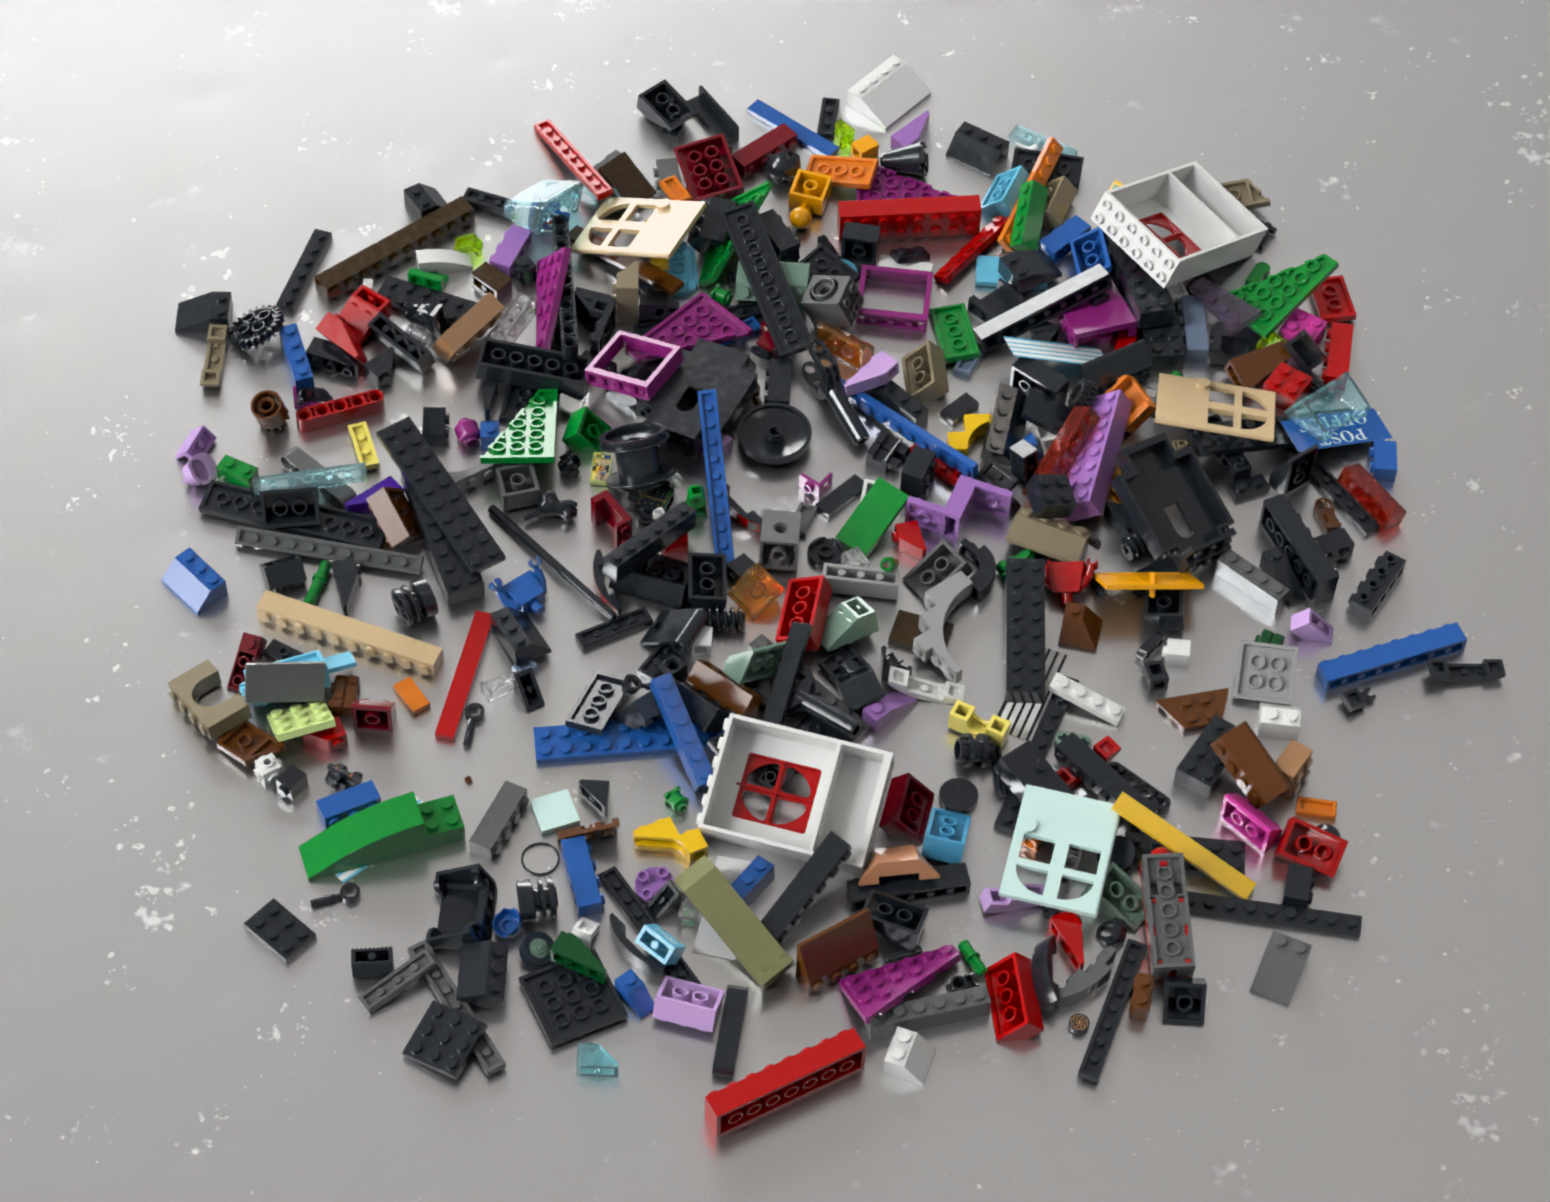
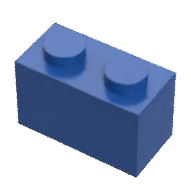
M1374 440L1373 447H1369L1368 457L1372 458V461L1369 463V472L1372 473V480L1395 482L1397 474L1396 441Z

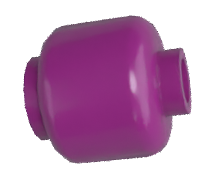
M468 418L459 420L454 429L459 443L467 447L477 444L480 439V429L477 422Z

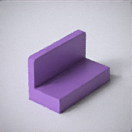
M204 425L193 429L174 457L179 459L185 456L191 459L198 453H207L217 437Z

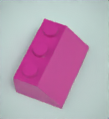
M1238 793L1226 794L1224 796L1219 817L1223 822L1263 854L1267 853L1279 842L1282 829L1277 823L1272 822L1261 810H1257L1246 798L1241 797Z

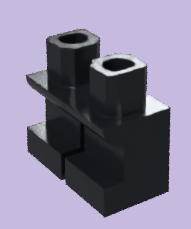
M883 429L866 452L865 465L885 473L888 468L897 471L901 465V460L896 457L899 456L906 459L909 454V447L902 444V438L895 439L889 436L888 431Z

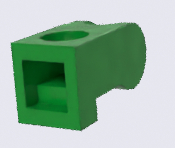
M1258 262L1246 278L1245 285L1267 279V276L1270 274V265L1266 262Z

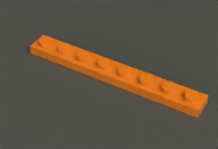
M1054 137L1047 139L1026 182L1035 180L1043 186L1046 185L1063 150V147ZM1019 197L997 240L1007 253L1014 250L1010 247Z

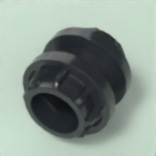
M964 733L962 737L956 739L954 744L956 762L962 764L964 768H971L974 762L977 763L978 768H985L987 764L993 762L995 757L993 739L987 737L985 733H978L975 739L971 733Z

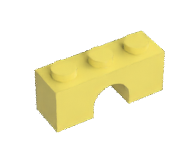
M960 700L956 701L949 713L948 728L963 734L971 733L974 738H976L978 733H985L987 737L993 739L995 746H1000L1001 749L1010 735L1011 721L994 714L990 721L983 720L976 715L974 706Z

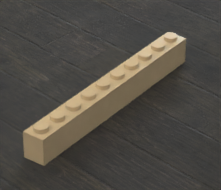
M269 590L264 592L256 606L257 617L264 622H270L282 628H288L297 633L330 642L336 646H343L351 651H358L369 657H376L387 663H394L405 669L418 671L423 675L434 677L444 660L443 648Z

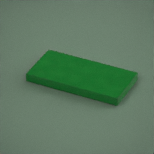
M964 303L929 309L939 346L944 352L945 364L981 358Z
M878 477L835 538L855 552L859 553L860 551L861 555L867 559L906 505L909 496Z

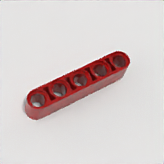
M373 389L301 408L296 412L297 428L305 433L379 414L385 409L384 393L381 390Z

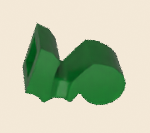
M698 484L689 486L687 489V499L684 502L697 510L696 518H707L703 486Z

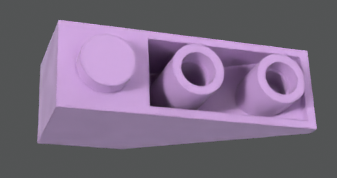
M881 350L865 366H862L852 378L845 382V395L848 397L887 384L899 373L898 361Z

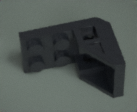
M576 287L574 291L576 318L588 333L591 334L589 338V344H591L589 352L598 355L610 341L615 330L616 302L611 295Z

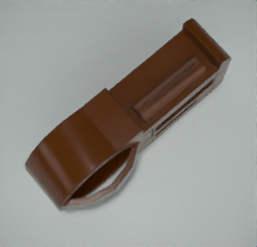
M1324 497L1317 499L1313 510L1324 532L1329 533L1332 530L1341 529L1342 523L1339 522L1335 514L1333 502ZM1323 505L1325 511L1319 509L1317 506Z

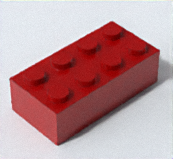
M824 575L789 579L775 637L777 643L787 641L792 622L811 624L812 630L805 652L819 650L833 590Z

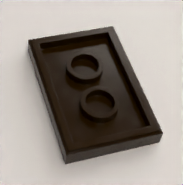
M625 151L597 170L611 186L617 197L650 199L657 193Z
M899 610L889 635L888 643L913 649L914 638L922 634L918 627L920 615ZM945 622L943 627L946 648L954 630V624Z

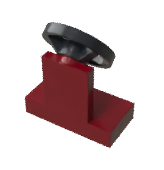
M763 321L760 324L761 337L756 342L759 346H752L750 351L757 357L770 360V358H775V354L772 352L775 346Z

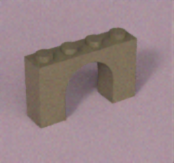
M206 660L169 681L170 691L168 693L173 701L178 702L182 712L188 713L191 722L198 725L202 735H207L212 741L252 718L248 703H245V700L239 693L215 706H201L196 703L201 695L222 683L218 670L209 660Z

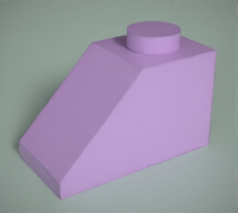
M1311 608L1291 615L1290 629L1301 640L1329 644L1333 642V626Z

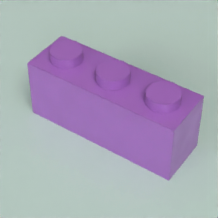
M512 224L510 229L506 230L502 242L498 243L495 254L491 255L489 264L495 266L500 272L511 278L515 269L514 260L524 256L532 244V230Z

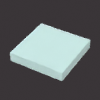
M568 789L530 800V806L542 835L580 824L579 816Z

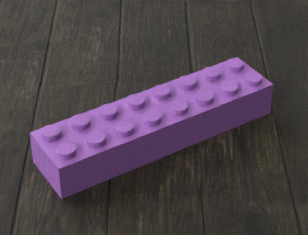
M1121 389L1095 396V400L1092 401V405L1086 411L1068 473L1070 485L1077 503V507L1067 518L1070 522L1102 515L1116 464L1114 457L1119 453L1132 407V402Z

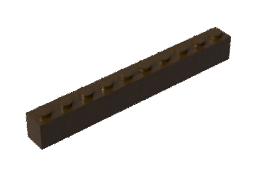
M460 196L315 276L316 289L328 301L338 297L340 294L362 283L363 279H369L383 272L387 268L416 253V250L425 249L436 241L475 221L474 208Z

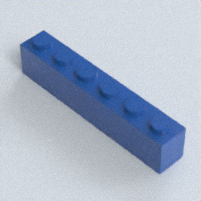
M671 672L653 678L649 687L694 792L709 788L707 780L709 775H713V770Z

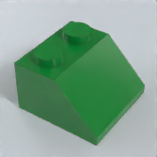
M585 406L571 413L562 442L574 452L593 455L594 452L604 453V451L599 449L601 443L600 436L612 427Z

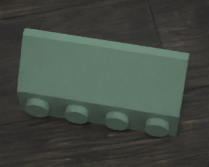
M738 261L735 300L756 301L742 266ZM780 262L796 302L801 303L810 283V263Z

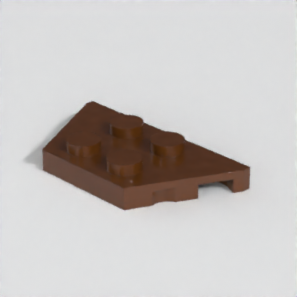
M1224 688L1158 699L1155 705L1158 709L1162 708L1167 713V718L1176 723L1183 733L1203 730L1214 715L1223 719L1229 689Z
M245 721L219 736L217 741L218 749L245 766L254 764V761L263 755L270 753L277 755L287 750L284 743L278 742L276 738L249 721Z

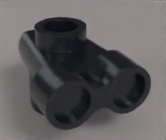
M974 972L964 974V977L954 976L951 979V983L946 985V991L949 993L978 987L980 984L977 982Z

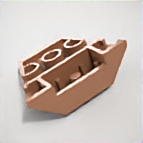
M914 845L873 848L859 880V886L879 884V877L918 873L919 880L940 878V875Z

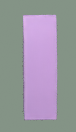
M1023 884L1030 891L1043 895V884ZM985 887L979 896L984 913L1012 912L1039 906L999 896L1000 888Z

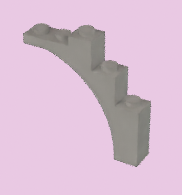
M962 571L957 572L925 592L924 605L928 610L919 616L918 627L922 634L914 638L912 649L915 656L920 657L924 663L931 659L932 663L943 671L945 677L951 679L954 683L961 681L963 669L949 655L944 641L943 627L952 610L962 600L972 594L973 582Z

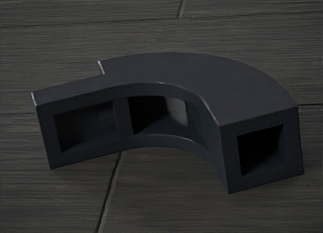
M964 538L960 541L959 554L977 569V572L969 578L973 582L972 594L970 596L980 603L993 589L996 562L993 554L985 545L977 548L973 542Z

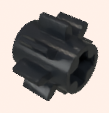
M569 452L559 456L561 461L558 462V469L562 474L567 473L569 477L579 472L578 468L581 466V461L576 454L572 455Z

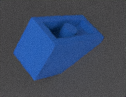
M481 420V452L488 451L489 445L500 434L499 420Z
M632 969L614 979L615 989L620 999L639 1020L653 1012L654 1001L644 982Z

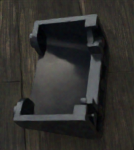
M479 863L436 872L433 887L442 899L438 927L428 929L426 942L433 948L461 950L463 944L491 941L492 921L494 919L497 898L495 880Z

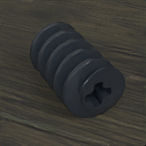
M1138 531L1121 539L1122 553L1129 561L1133 560V557H1139V554H1145V551L1149 552Z
M707 607V613L710 618L707 626L713 627V631L715 626H717L718 631H721L723 626H725L726 631H729L731 626L734 632L737 631L739 626L742 632L745 631L746 609L743 613L742 609L738 608L735 613L734 608L731 607L729 613H727L726 607H723L720 613L718 607H715L714 612L711 611L710 607Z

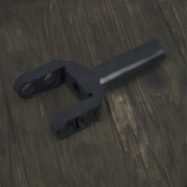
M813 339L809 345V354L814 362H805L801 373L814 396L820 400L827 399L855 446L861 445L870 438V435L842 390L839 366L825 342L821 339ZM819 345L822 350L819 352L814 351L812 346ZM828 360L831 365L828 367L823 366L821 361ZM811 366L815 372L808 373L805 367ZM815 381H820L819 388L814 385Z
M801 663L797 676L801 681L793 689L785 719L793 718L802 712H806L852 739L856 737L861 729V721L816 696L815 681L811 668ZM755 691L763 696L758 709L765 712L769 697L759 691Z

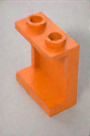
M1125 374L1119 377L1117 382L1106 390L1105 393L1121 389L1132 402L1125 431L1133 434L1156 411V405L1134 377Z

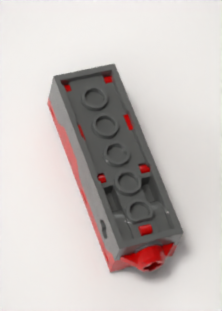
M1164 847L1155 848L1150 854H1142L1139 867L1150 974H1153L1154 980H1163V976L1193 977L1196 965L1183 853H1172Z

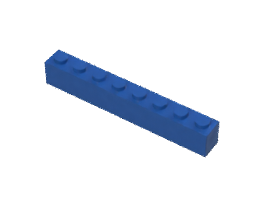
M1457 622L1445 624L1439 628L1411 634L1402 639H1394L1382 645L1377 644L1365 650L1360 649L1355 653L1341 655L1335 659L1324 660L1318 663L1315 675L1324 691L1329 692L1425 663L1427 659H1439L1462 652L1465 649L1467 638Z

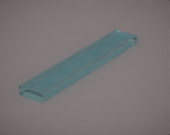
M366 462L253 477L255 496H260V489L314 484H317L318 488L368 481Z

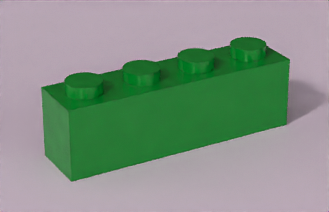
M1035 180L1025 182L1020 187L1010 247L1016 251L1038 249L1049 188Z

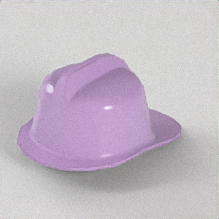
M202 452L193 456L182 470L184 476L182 482H188L194 487L208 484L217 476V465L214 459Z

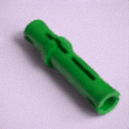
M885 557L880 562V568L885 572H891L899 566V561L894 559V557Z
M328 561L320 562V566L312 577V584L303 602L315 605L322 587L328 581L327 576L332 568L331 563L326 567Z

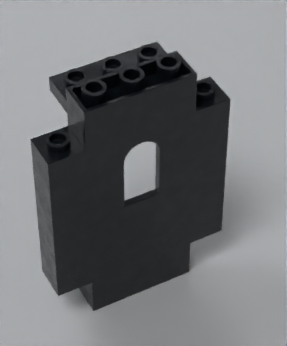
M701 338L691 352L681 349L684 361L650 401L638 399L636 402V415L646 418L644 422H658L666 426L670 437L666 442L657 447L698 460L700 457L702 441L699 402L689 412H683L677 408L678 403L688 388L698 391L716 389L723 441L756 390L758 379L757 373L748 371L750 367V354Z
M1163 432L1122 449L1114 457L1122 473L1110 483L1155 560L1160 558L1165 560L1171 557L1181 574L1186 571L1191 573L1197 570L1200 565L1205 567L1211 564L1214 559H1218L1228 549L1232 548L1230 545L1232 542L1231 538L1237 533L1234 527H1229L1235 522L1191 446L1175 451L1166 433ZM1173 504L1177 505L1190 527V537L1184 538L1177 533L1164 508Z

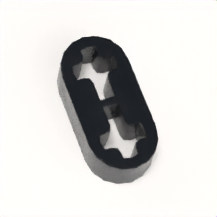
M1155 631L1139 647L1136 657L1146 662L1162 646L1165 636Z

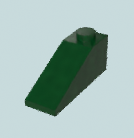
M561 930L550 948V960L606 984L607 970L580 938L573 933H566Z

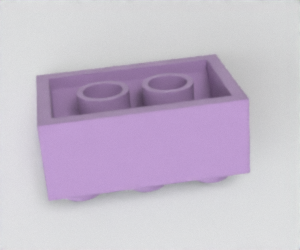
M665 976L655 996L652 1017L661 1021L676 1023L680 1026L696 1028L703 1032H713L718 1021L725 990Z

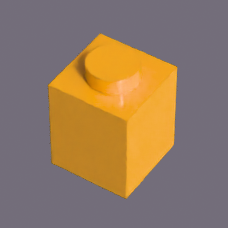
M868 134L852 142L851 155L860 158H877L879 144Z

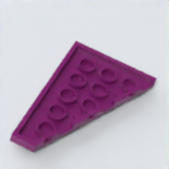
M879 165L871 189L856 188V201L957 196L944 190L942 192L932 188V185L916 181L909 176L907 178L897 175L896 171L880 167Z
M563 247L537 261L536 347L550 349L571 248Z
M701 291L643 336L681 346V349L692 351L700 338L719 344L750 336L752 328ZM629 348L625 349V355L637 364L662 358Z
M944 945L933 951H925L917 956L906 957L898 962L887 963L879 968L868 969L860 974L846 976L844 979L838 980L839 988L867 1025L872 1023L871 1019L876 1015H883L889 1009L904 1000L903 996L909 992L915 993L920 987L935 979L934 975L939 971L945 972L950 966L961 961L960 953L953 945Z

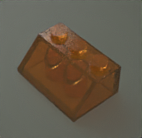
M818 323L817 339L825 342L834 358L859 370L874 356V346L830 323ZM816 345L817 349L822 350L821 346Z

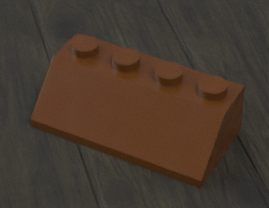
M1246 721L1227 731L1210 744L1215 754L1225 765L1226 770L1235 779L1238 787L1242 789L1250 804L1256 809L1291 787L1286 777Z

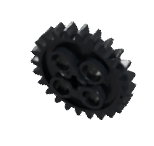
M269 304L266 307L262 305L261 308L256 306L255 310L252 311L250 309L249 313H243L242 318H237L238 322L232 323L234 326L229 328L228 338L237 349L241 348L244 350L247 347L250 350L252 346L257 348L258 344L264 345V341H270V337L276 336L275 332L281 331L279 328L284 326L282 324L285 322L284 315L280 308L275 305L271 306Z

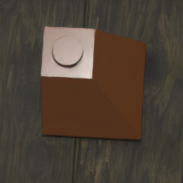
M1067 601L1058 645L1096 652L1103 620L1086 605Z

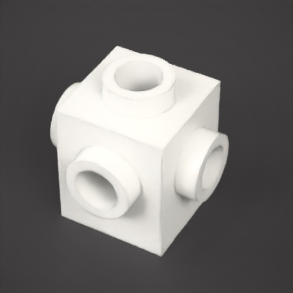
M270 753L254 761L255 770L253 772L257 780H260L264 787L268 788L276 784V779L282 774L284 766L279 758L276 759L273 753Z

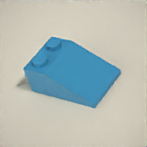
M932 807L921 855L929 860H939L947 864L961 863L971 815Z

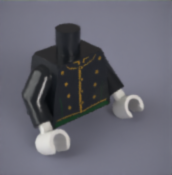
M676 473L660 487L640 493H629L627 501L635 503V514L645 524L654 522L670 510L674 502V488L681 487L680 481H683V478L680 474Z

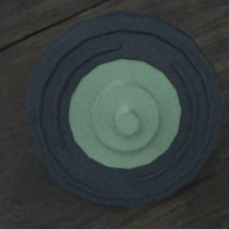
M533 931L525 935L519 945V954L523 962L533 968H543L551 963L550 948L554 943L553 939L547 933L541 931Z

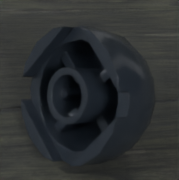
M788 152L769 156V160L766 159V168L769 176L782 184L790 183L791 180L795 179L798 169H801L800 156L796 153H793V156L788 155Z

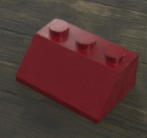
M909 772L891 778L879 827L892 838L922 843L935 794Z

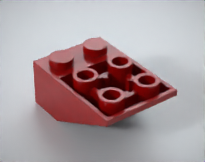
M363 284L350 296L339 315L351 324L349 328L355 332L360 345L372 335L367 324L379 312L387 318L392 315L391 300Z

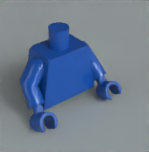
M539 556L535 557L537 565L532 563L531 558L528 560L529 567L534 569L533 572L529 570L503 585L500 578L494 579L497 587L494 586L493 582L489 583V589L497 592L496 596L504 608L510 607L526 613L533 611L536 615H541L545 611L543 604L547 594V584L543 571L539 568L541 564Z

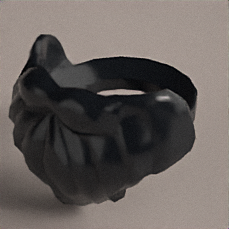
M1117 917L1111 921L1103 922L1097 928L1096 935L1098 939L1106 942L1107 947L1112 946L1114 948L1126 939L1127 929L1125 922ZM1106 925H1113V935L1102 936V928Z

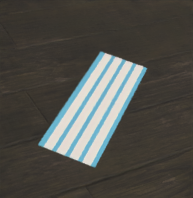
M1003 336L1015 357L1083 364L1103 356L1100 348L1078 345L1075 349L1072 344Z

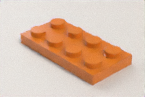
M811 154L806 170L832 176V187L871 189L879 161L876 158Z

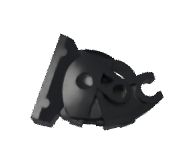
M407 301L400 310L418 330L423 329L424 333L428 335L434 334L437 340L451 327L443 304H438L435 307L431 304L412 305Z

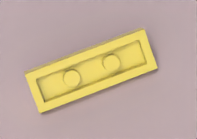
M366 421L348 425V431L361 471L379 468L380 463Z

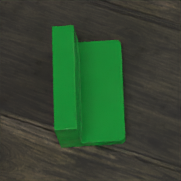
M410 268L407 272L409 282L441 292L444 291L449 281V276L432 271L425 272L418 268Z

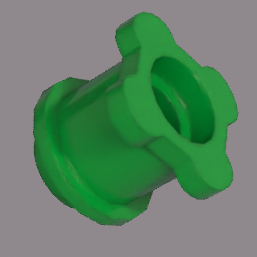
M717 283L710 294V297L714 301L721 303L723 307L729 305L733 299L731 290L722 289L719 283Z
M676 786L670 792H666L663 796L665 798L664 804L666 806L670 805L674 813L684 812L688 808L689 799L680 793L681 788L679 786Z

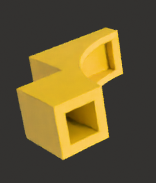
M990 413L965 414L963 417V432H947L946 444L967 456L970 445L978 437L986 434Z

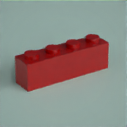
M1332 322L1331 329L1327 328L1326 339H1329V342L1325 343L1324 353H1327V356L1323 361V366H1326V369L1322 371L1321 380H1325L1324 384L1332 389L1346 391L1349 377L1353 324Z

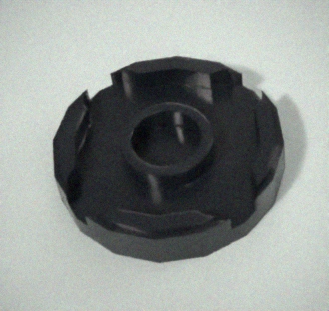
M819 537L809 544L807 557L811 565L823 570L824 563L842 564L845 558V549L842 543L835 538Z
M953 778L943 783L940 787L938 798L945 810L964 814V812H970L976 807L979 794L972 782L963 778Z
M1119 835L1115 837L1110 862L1113 861L1124 872H1128L1137 860V849L1130 839ZM1097 853L1098 863H1099L1100 856H1101L1100 853Z

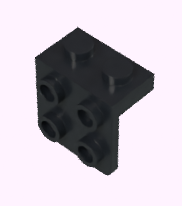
M1216 322L1215 329H1211L1210 339L1213 340L1209 343L1210 363L1226 365L1230 359L1247 354L1249 340L1222 335L1223 323Z

